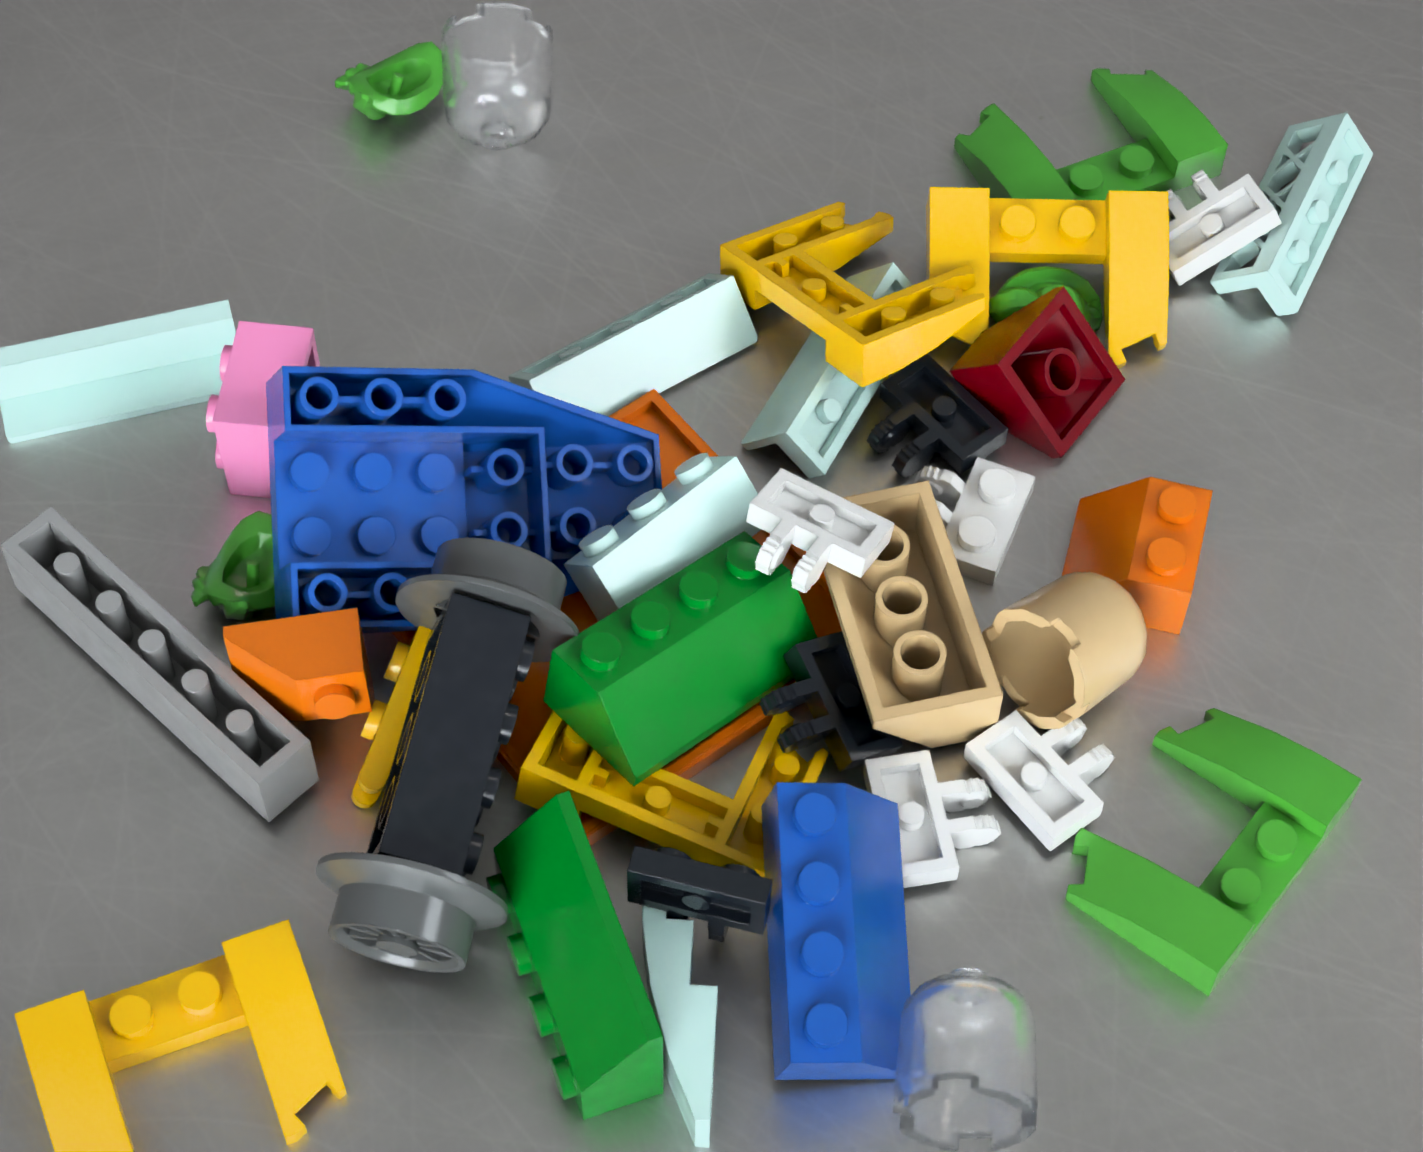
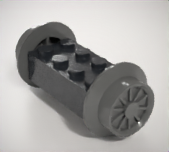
M456 538L448 540L438 547L430 575L410 578L399 586L395 603L400 613L417 628L423 626L431 629V632L427 639L366 853L340 852L325 855L320 858L316 867L318 878L338 894L328 934L334 941L345 948L368 958L403 968L436 973L458 972L466 966L475 931L496 928L507 921L509 914L507 904L495 893L465 878L466 874H473L484 841V834L474 832V828L479 823L483 809L491 808L501 778L502 770L491 765L495 762L501 744H508L518 715L519 706L508 702L513 697L518 681H525L531 662H550L553 649L574 636H578L580 633L575 623L560 610L567 586L566 577L556 565L544 557L522 547L497 540Z

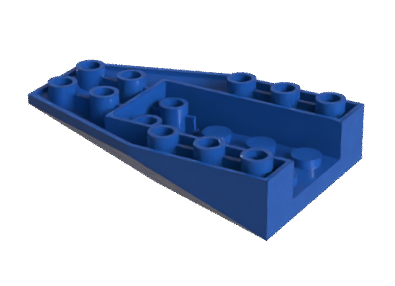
M282 366L266 382L276 619L358 608L363 634L417 631L418 628L410 623L396 606L395 597L397 590L403 582L410 578L430 575L438 547L442 543L456 538L497 540L532 551L552 562L563 572L567 580L564 597L579 592V589L563 564L581 551L579 547L580 541L600 527L606 525L615 526L630 514L627 506L640 495L653 489L662 490L659 434L474 369Z

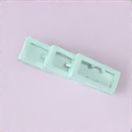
M642 905L643 955L648 995L663 1035V1063L668 1082L695 1147H709L718 986L691 985L694 920L667 919L666 911Z

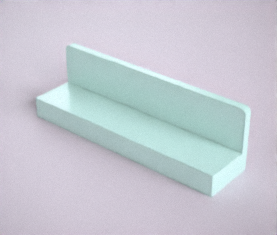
M894 262L849 276L845 279L874 300L913 285ZM813 331L741 442L747 450L776 443L809 479L826 474L884 379L882 378L863 388L825 361L826 340Z
M708 273L509 375L508 378L511 383L605 416H610L652 389L660 393L756 343L758 335L734 276Z
M218 301L1 347L0 407L8 442L17 443L209 401L212 394L219 395L222 386L220 378L221 353L225 345H233L236 334L229 301Z

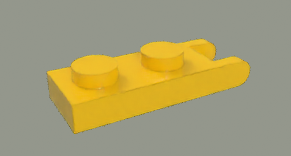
M419 626L410 646L399 641L397 642L383 677L395 682L388 702L384 703L377 699L374 700L372 712H369L360 736L372 740L351 793L353 803L360 808H370L377 802L381 790L388 779L427 639L431 632L429 628Z

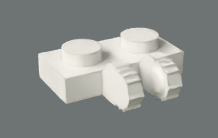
M1201 169L1193 174L1191 178L1195 192L1204 201L1188 211L1178 194H1175L1171 189L1166 191L1168 192L1169 215L1173 219L1169 222V272L1179 286L1281 224L1276 209L1249 173L1218 191L1204 170Z
M977 457L966 484L955 472L946 469L940 470L938 467L935 468L930 465V467L924 466L921 471H918L914 483L929 481L961 575L992 586L994 585L1033 492L1036 476ZM944 504L955 507L953 513Z
M782 468L750 502L746 520L747 523L770 533V536L767 537L759 549L755 561L756 570L766 575H771L783 562L791 544L806 551V554L796 564L791 579V587L802 593H807L811 586L817 582L827 562L861 578L889 544L895 524Z
M1015 710L965 745L963 758L984 778L985 782L1049 851H1052L1101 815L1104 803L1087 785L1109 768L1115 756L1102 744L1091 749L1068 765L1060 756L1079 743L1088 729L1079 718H1076L1061 729H1051L1040 736Z
M930 750L864 760L863 776L867 792L898 803L903 888L957 880L960 867L955 848L967 849L977 845H988V843L994 842L1001 835L998 820H995L994 815L980 814L976 817L967 816L947 820L945 811L954 813L964 811L965 809L971 810L972 808L985 805L989 798H992L989 786L985 783L984 778L979 779L977 777L975 779H960L938 783Z

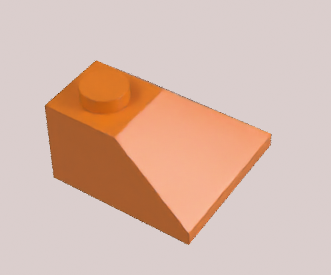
M358 608L223 626V638L232 670L287 720L341 719L352 714L372 712V705L375 700L374 687Z

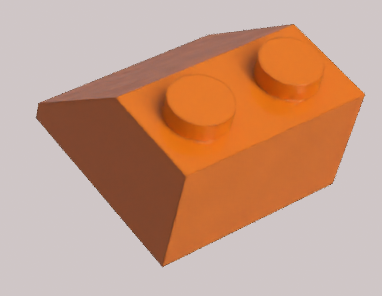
M1147 477L1080 498L1062 576L1073 572H1094L1115 580L1132 595L1142 611L1147 628L1180 635L1193 591L1213 490Z

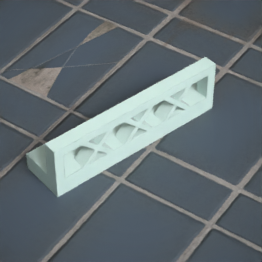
M1347 112L1289 125L1258 186L1276 209L1281 224L1220 261L1210 281L1218 294L1258 287L1277 316L1298 312L1373 156V152ZM1314 141L1305 149L1299 152L1303 143ZM1295 177H1297L1296 180H1294V181H1293L1292 183H1290L1288 186H1286V187L1283 188L1281 191H1279L1280 188H1282V187H1283L1284 185H1286L1288 182H1290V181L1293 180ZM1258 255L1252 267L1240 269L1243 265H1245Z

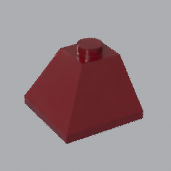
M1064 286L1052 289L982 332L949 370L956 381L1008 428L1009 434L1053 459L1062 458L1126 380Z

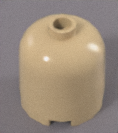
M1073 572L1056 579L1000 611L992 625L982 632L999 684L1003 686L1008 696L1020 706L1015 710L1029 724L1040 729H1061L1085 714L1128 681L1138 670L1146 655L1147 627L1140 607L1132 595L1119 583L1094 572Z

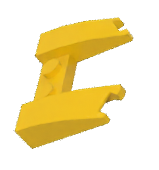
M930 187L926 204V280L968 264L975 272V286L963 291L965 296L984 293L986 297L985 310L952 335V337L972 345L982 332L989 329L990 262L1103 264L1105 349L1118 369L1126 364L1122 349L1146 338L1153 337V344L1157 351L1165 348L1167 344L1169 292L1168 192L1109 190L1105 200L990 198V188Z
M836 202L720 244V274L734 276L744 303L756 310L773 302L825 339V361L862 388L903 369L934 350L985 310L986 297L984 293L972 294L966 297L963 292L975 286V272L968 264L876 300L836 274L835 270L841 268L893 231L894 217L880 211L868 220L850 225L844 223L845 203Z
M553 711L521 766L514 799L533 808L540 809L555 795L570 791L579 817L584 812L663 847L680 850L695 861L720 867L725 864H739L753 869L760 877H765L762 804L777 782L817 783L829 753L822 748L808 762L795 750L783 753L777 739L779 735L794 723V719L787 712L773 716L733 799L662 768L633 787Z
M289 919L221 942L224 955L89 1001L85 991L81 990L14 1013L54 1151L135 1152L112 1073L246 1026L249 1027L287 1145L299 1141L307 1133L306 1126L295 1114L325 1085L341 1100L347 1094Z

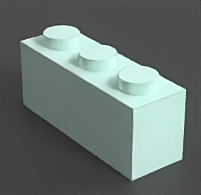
M701 453L691 457L675 469L674 473L677 478L662 490L653 489L634 499L627 506L630 514L615 526L606 525L600 527L580 541L579 547L581 551L563 565L598 621L743 531L752 537L761 530L746 522L750 502L758 493L736 456L709 457L707 453Z

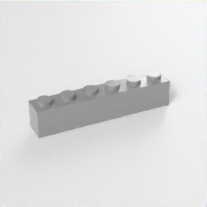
M50 506L0 544L16 588L268 822L319 781L310 740L53 507Z

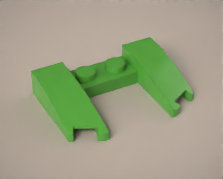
M1105 68L1093 69L1091 82L1132 137L1134 143L1055 169L1028 135L994 103L987 106L980 113L979 122L981 125L971 135L958 134L954 142V148L980 187L990 188V198L1105 200L1109 190L1166 192L1171 189L1174 192L1193 185L1191 176L1201 169L1204 170L1210 179L1221 175L1228 147L1227 142L1206 116L1181 91L1153 70H1145L1144 75L1111 74L1110 69Z
M1215 708L1206 711L1204 716L1205 723L1178 734L1171 726L1160 730L1155 735L1152 744L1256 812L1200 887H1196L1136 853L1081 828L1075 836L1072 854L1087 857L1083 884H1068L1065 898L1207 996L1212 993L1350 807L1362 781L1361 778L1322 755L1270 729Z

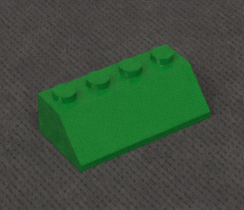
M745 531L585 629L578 636H574L552 650L543 701L633 787L759 703L761 698L771 693V691L777 690L793 680L794 677L783 655L795 644L817 638L799 591L791 587L792 574L790 570L782 563L771 575H766L756 570L755 561L762 546Z
M570 791L557 794L493 848L496 874L486 877L488 890L499 896L509 908V915L516 934L507 936V942L518 975L522 976L531 973L538 994L529 996L528 1000L538 1033L541 1038L552 1034L560 1056L550 1059L560 1095L563 1100L575 1097L582 1119L586 1120L664 1093L663 1035Z

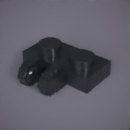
M925 354L881 382L879 398L894 412L888 415L885 420H881L879 424H876L866 440L870 444L869 446L878 454L880 452L883 453L886 450L888 451L890 447L900 443L912 428L919 437L896 454L897 456L892 466L903 478L914 475L916 471H920L924 466H927L934 455L938 453L961 475L974 466L977 457L984 459L1006 444L1008 428L929 354Z
M842 631L795 644L783 655L796 682L771 691V693L761 698L759 704L765 716L769 717L790 711L806 702L814 718L806 723L792 725L779 735L777 741L783 753L806 748L824 738L839 771L842 772L864 765L865 759L891 756L903 746L900 737L873 729Z
M634 846L627 869V902L666 911L667 919L689 920L692 917L708 921V939L724 942L729 927L760 935L764 934L770 912L773 879L760 877L753 869L739 864H725L720 867L695 861L686 853L674 848L658 847L651 850Z

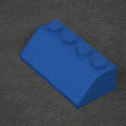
M777 782L761 806L765 878L773 879L770 912L767 919L774 1080L913 1079L916 1077L898 803L847 783Z

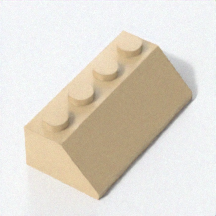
M929 481L842 497L895 523L889 544L861 578L827 562L823 570L873 729L930 748L973 740L998 722L1003 692Z

